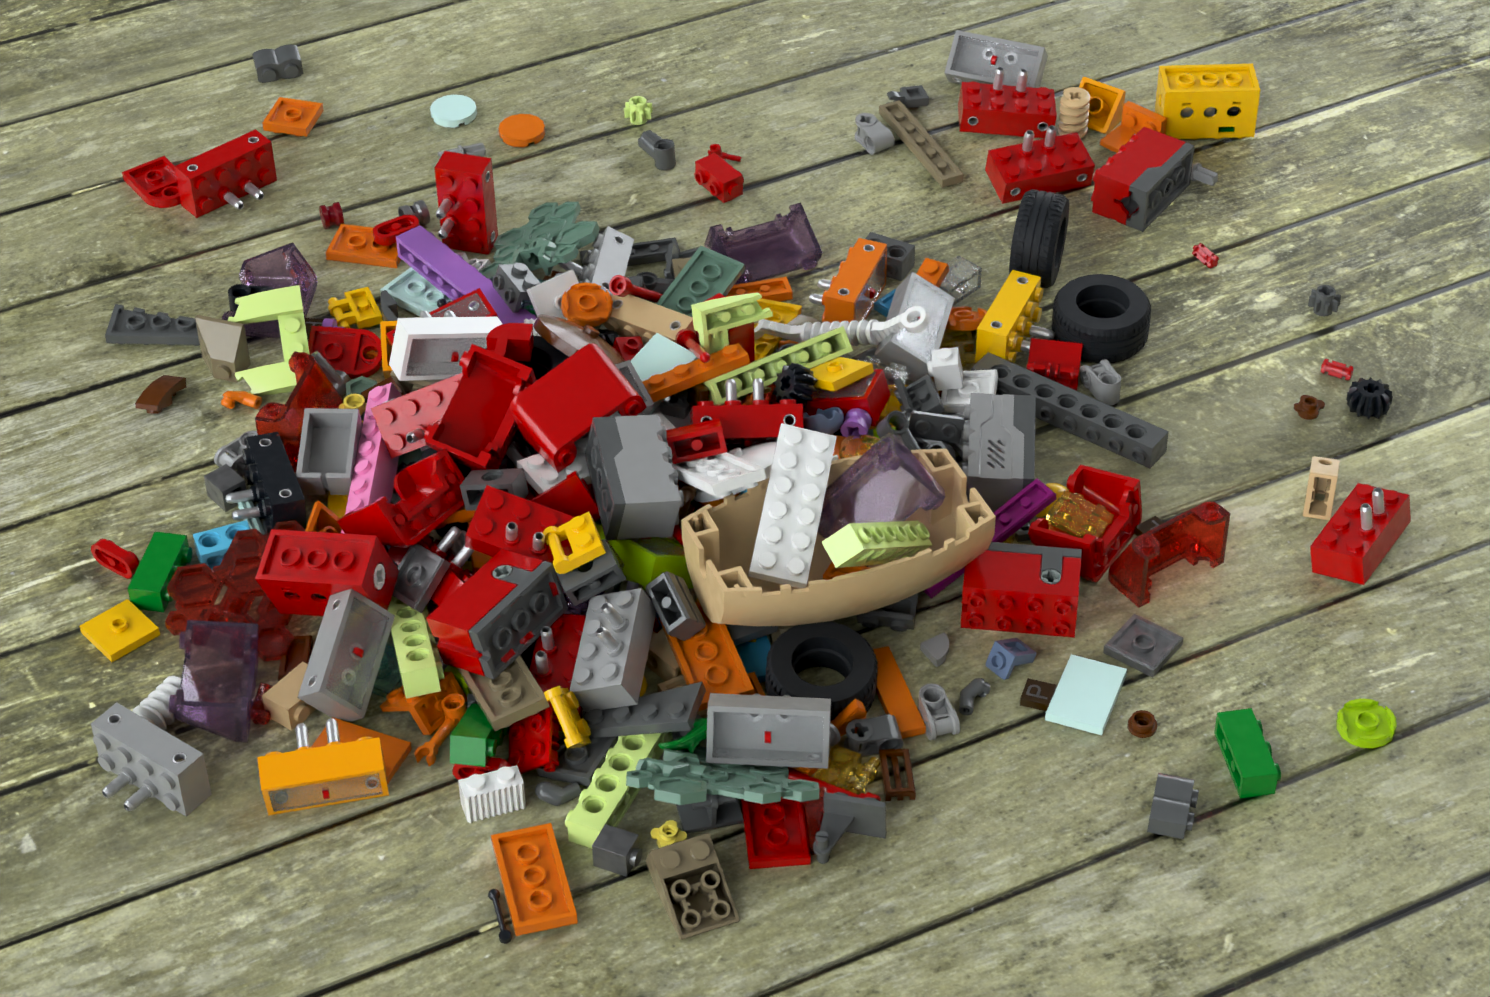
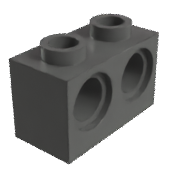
M870 232L865 238L887 244L886 277L902 281L914 266L915 245Z

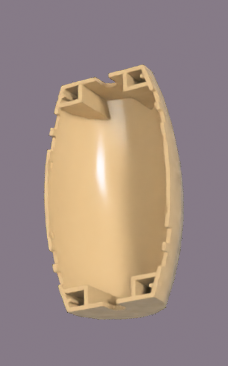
M947 449L910 450V456L894 457L893 451L883 452V458L867 460L866 455L833 460L831 462L806 588H796L790 584L783 585L748 577L769 478L757 482L758 485L747 489L746 493L736 497L732 493L724 497L723 503L713 508L708 504L681 520L686 564L695 594L704 613L712 623L758 627L795 626L833 621L882 608L930 588L962 569L989 548L994 537L996 516L975 487L970 488L968 502L966 495L967 476ZM919 520L930 533L929 540L932 546L918 552L915 556L905 557L881 565H868L866 567L870 569L836 576L830 580H823V574L832 560L822 541L849 523Z

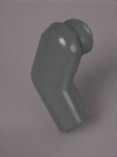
M983 678L973 679L960 692L959 712L962 715H971L974 710V698L977 695L986 697V694H989L991 689L990 684L984 682Z
M545 781L537 784L535 794L542 801L554 806H560L579 797L581 789L577 782L562 788Z

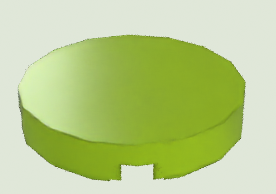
M1360 698L1348 701L1338 711L1336 728L1340 736L1350 744L1361 748L1373 749L1385 746L1392 741L1397 728L1396 717L1387 706L1383 708L1378 705V701Z

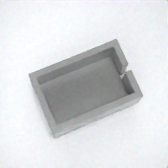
M305 408L296 478L303 495H325L326 490H329L331 495H349L363 425L359 409Z

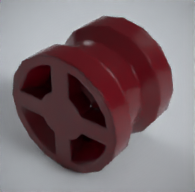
M334 202L332 206H319L324 229H330L332 225L340 226L344 224L343 212L339 202Z

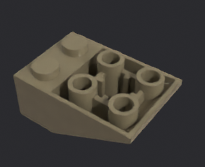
M709 833L649 852L646 863L653 884L680 940L740 921Z

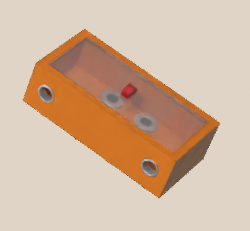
M858 238L854 247H850L846 261L841 262L837 276L834 275L831 281L825 279L818 281V287L825 291L823 295L811 294L809 301L813 304L825 306L822 322L828 321L832 323L833 321H839L841 323L842 321H848L850 323L852 320L859 322L867 319L874 306V302L877 301L886 285L887 244Z

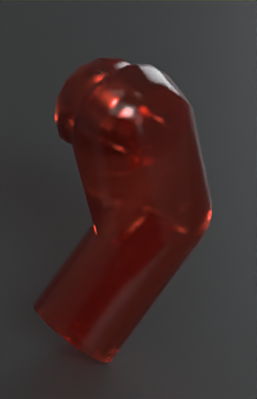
M260 682L250 712V718L255 724L266 725L271 719L270 711L264 708L262 697L264 693L273 687L270 684Z

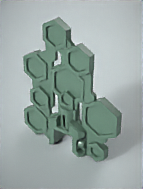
M567 201L559 206L557 202H546L531 210L527 224L520 228H513L497 237L494 243L496 252L493 258L495 262L481 268L478 272L493 282V277L496 275L499 264L523 263L526 264L530 271L543 268L546 276L551 274L554 266L577 258L578 249L594 242L600 228L597 221H580L575 224L581 211L579 202Z
M697 746L693 754L690 753L689 749L674 751L664 748L663 760L653 758L639 759L636 770L627 771L626 786L635 788L648 787V789L655 790L654 800L677 805L706 801V794L740 798L760 804L779 802L781 797L804 802L819 799L820 790L818 782L788 779V767L706 763L707 747Z

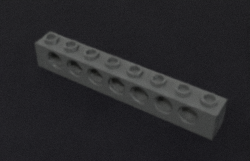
M988 352L971 368V371L997 370L998 383L996 395L1036 396L1035 418L1149 469L1166 453L1169 431Z

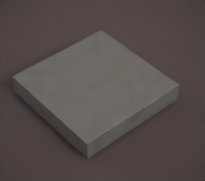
M418 543L410 546L398 566L399 574L392 595L422 613L451 563Z
M1133 614L1104 645L1103 653L1153 678L1183 645V637Z

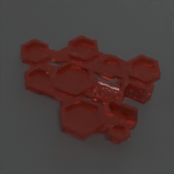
M296 520L277 522L273 528L276 530L305 531ZM257 529L237 531L221 564L214 566L213 569L206 563L177 567L167 586L168 594L176 601L175 608L177 610L170 611L165 620V627L174 636L184 635L186 638H189V641L194 645H204L213 627L232 632L230 637L231 652L237 658L243 654H257L264 662L280 660L282 655H288L294 643V635L285 626L289 624L293 614L279 613L255 579L270 532L262 535ZM225 585L228 589L220 604L214 605ZM263 596L256 610V613L260 616L256 622L248 612L255 598Z

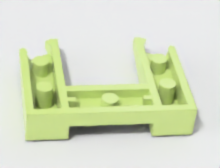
M300 285L236 298L235 304L239 306L235 316H229L228 321L249 324L278 320L284 362L235 372L237 381L240 382L245 379L252 389L248 393L257 396L315 389L314 380L301 366L303 361L310 356Z
M759 293L723 297L691 305L694 330L699 333L700 346L709 354L722 350L725 346L729 345L727 329L772 317L773 312L768 307L762 310L756 301L762 298ZM764 387V394L771 391V388ZM748 394L737 398V400L742 401Z

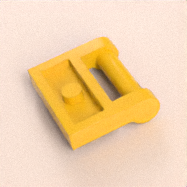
M589 511L581 516L574 517L559 527L549 526L543 531L545 542L549 544L554 557V569L559 574L568 573L606 553L594 519ZM567 538L573 554L569 556L565 555L561 545V541Z
M561 686L545 691L546 700L551 701L566 739H564L567 749L581 748L591 743L589 739L591 731L585 719H581L578 713L579 703L575 694L572 691L569 692L568 688H561Z

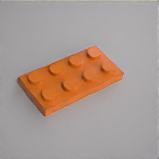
M699 601L695 603L706 626L688 640L683 641L668 635L659 617L686 684L690 685L698 682H703L706 692L699 711L708 709L710 693L732 694L735 691L741 695L754 694L753 685L726 624L712 623L704 613Z
M548 823L491 835V842L515 935L520 936L577 924V913L552 824Z

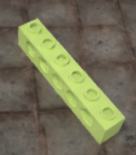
M844 326L703 382L709 389L708 401H714V405L725 403V383L727 379L735 380L737 398L753 392V381L756 378L762 379L764 387L773 384L778 378L777 373L782 372L784 365L789 366L791 363H798L810 369L853 351Z
M919 520L849 523L822 541L836 568L886 564L905 557L915 556L918 552L932 546L929 540L930 533Z
M392 595L388 612L395 615L390 632L405 697L411 698L440 692L439 680L445 678L435 637L432 635L426 619L429 616L427 605L423 612L420 613Z
M672 732L618 736V741L614 748L610 747L607 751L605 762L601 768L595 770L591 784L587 789L582 790L577 806L567 814L565 826L568 827V840L570 842L592 849L593 843L605 824L617 828L641 789L626 786L627 771L636 770L639 759L653 758L659 760L664 750L658 744L670 742Z

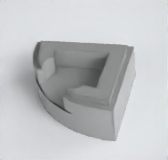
M945 632L920 643V650L935 667L944 663L949 652V639Z

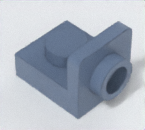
M1018 638L998 640L994 642L985 665L1005 680L1009 679L1014 666L1033 663L1037 653Z

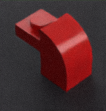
M506 323L495 327L486 337L487 350L513 361L530 362L534 347L533 324Z

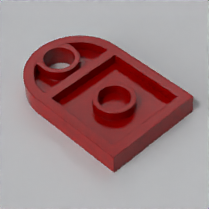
M165 156L122 172L123 180L148 205L157 208H169L181 204L175 167Z
M311 326L308 341L310 355L318 351L335 370L345 372L351 379H356L360 376L370 377L381 368V340L373 332L365 329ZM369 351L378 352L377 356L373 359L364 358L365 354Z

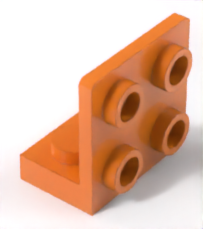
M1127 101L1123 104L1121 125L1100 140V145L1118 153L1119 148L1130 141L1132 135L1138 133L1143 127L1166 134L1167 118L1131 101Z
M452 671L444 672L445 679L439 680L440 692L406 698L402 685L400 688L391 691L386 696L387 700L379 707L382 712L409 711L422 734L431 735L446 720L442 708V700L453 693L461 694L465 702H467V697Z

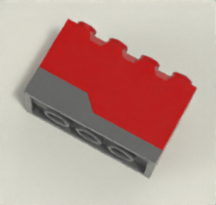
M1143 127L1138 133L1132 135L1130 141L1119 148L1118 153L1108 158L1106 165L1095 171L1093 176V182H1095L1094 191L1091 196V201L1093 202L1092 212L1143 232L1190 185L1195 145Z

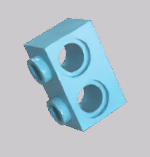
M247 520L193 534L196 555L204 576L258 561L255 539Z

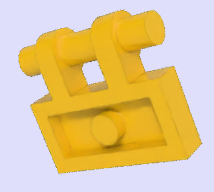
M369 287L344 292L345 299L337 300V298L332 297L328 300V310L331 316L337 320L338 327L351 328L350 325L357 324L358 329L378 325L383 321L382 314Z

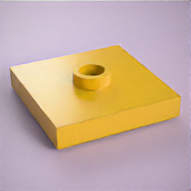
M836 357L810 369L813 371L814 378L817 379L814 388L833 392L874 372L872 363L844 357Z
M128 599L79 626L81 633L111 662L118 660L160 636L159 628Z

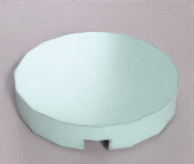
M447 95L435 100L430 107V112L436 124L455 128L459 127L460 123L465 122V125L472 122L476 117L477 109L475 102L464 95Z

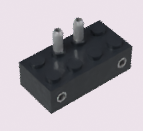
M273 432L246 437L247 448L243 449L242 452L244 463L248 466V469L244 470V479L246 485L251 486L249 490L227 494L226 502L233 504L252 500L257 502L256 507L235 510L232 512L233 520L240 521L259 517L260 520L264 519L263 528L266 537H269L271 529L305 531V497L279 433Z

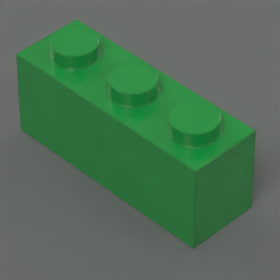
M154 532L127 588L130 602L139 610L164 613L168 603L173 601L175 588L178 582H181L183 579L185 566L192 560L193 552L192 548L189 547L187 535Z
M472 703L450 734V763L485 767L490 758L495 757L497 747L502 745L504 736L509 734L510 726L494 731L479 704Z
M1252 708L1218 712L1214 734L1239 797L1248 798L1275 794L1277 781L1281 780L1280 766L1278 763H1274L1272 759L1270 742L1265 741L1262 723L1259 719L1256 720Z

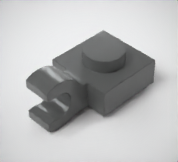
M922 85L901 87L900 92L890 91L887 93L889 100H894L893 102L900 100L905 104L906 108H918L919 106H927L929 104V96Z

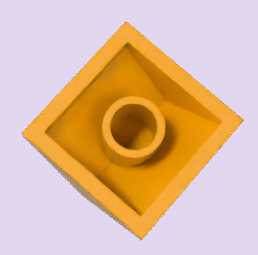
M1083 76L1079 87L1085 89L1090 94L1087 127L1107 135L1122 121L1125 91Z

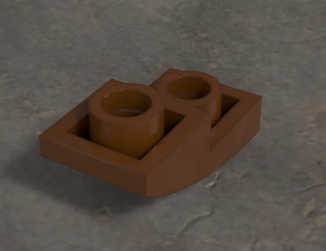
M168 375L159 377L142 392L135 403V408L145 409L147 413L151 414L162 412L163 408L172 405V396H175L176 392L187 388L186 378Z

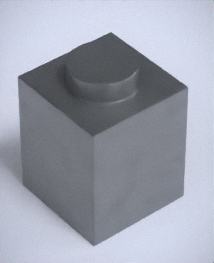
M227 464L204 475L207 496L225 512L238 506L237 503H227L226 495L246 490L245 479Z
M605 824L592 845L593 866L627 877L633 866L637 867L642 858L643 851L639 845V835Z

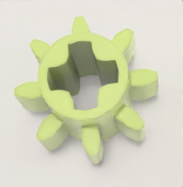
M634 96L629 99V102H625L624 118H630L632 124L642 125L647 122V119H651L652 103H647L646 98Z

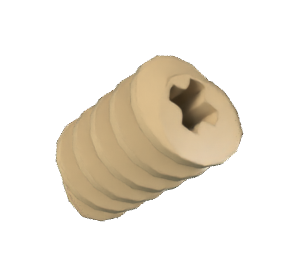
M1080 87L1067 88L1063 91L1064 96L1060 100L1061 113L1059 114L1058 135L1077 132L1080 138H1082L1088 131L1090 94Z

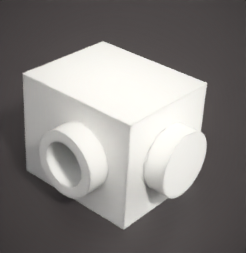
M958 347L932 350V361H928L927 366L928 374L930 377H934L937 391L963 388V370Z

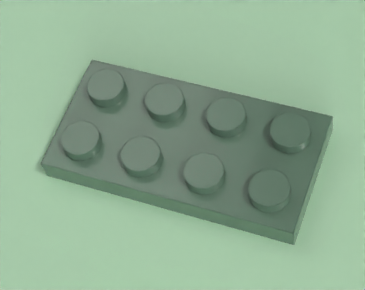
M700 245L656 304L693 317L691 305L701 303L718 293L726 297L745 271V264Z

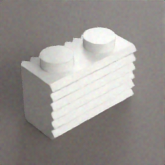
M517 765L501 767L496 771L484 774H473L468 778L458 780L461 805L469 823H472L473 820L476 822L479 819L483 820L485 817L489 819L490 816H501L502 813L507 814L508 811H519L520 808L525 809L526 807L524 782Z

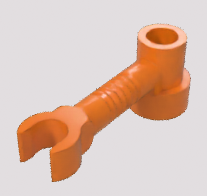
M453 693L442 700V708L446 720L429 742H425L424 745L415 750L414 754L417 763L424 756H427L428 766L435 763L439 747L467 711L465 699L461 694Z

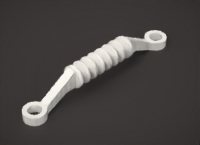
M914 306L885 322L872 319L859 322L852 320L850 323L848 321H842L841 323L839 321H833L832 323L825 321L813 324L805 322L803 325L791 326L762 319L754 322V324L759 323L754 328V340L759 339L764 334H769L801 343L844 326L852 346H858L859 344L862 346L868 344L878 345L879 342L883 341L892 332L896 333L904 328L913 334L922 332L928 327L930 318L924 308ZM921 316L917 322L911 323L915 317Z

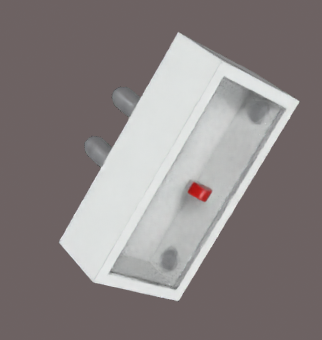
M450 310L444 313V317H431L428 311H421L420 318H398L389 365L399 381L438 380L451 377L462 372L459 362L464 351H469L472 344L486 349L488 333L495 327L502 325V322L498 317H456L454 312Z

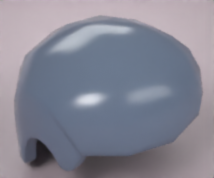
M832 407L824 411L817 409L814 416H809L807 412L803 413V425L805 429L833 435L842 426L845 416L839 407Z

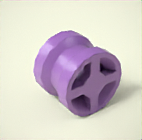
M859 408L849 410L841 426L842 436L862 442L866 438L868 429L872 424L870 414Z

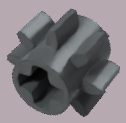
M1321 285L1317 287V290L1312 289L1308 307H1314V313L1319 316H1329L1332 312L1338 311L1341 295H1335L1336 290L1332 286Z

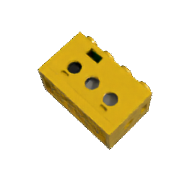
M1253 63L1159 66L1155 113L1167 118L1166 135L1176 139L1192 140L1199 138L1242 139L1254 137L1260 87Z

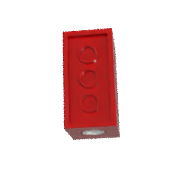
M271 529L255 579L279 613L324 616L330 595L351 588L388 611L399 570L376 535Z

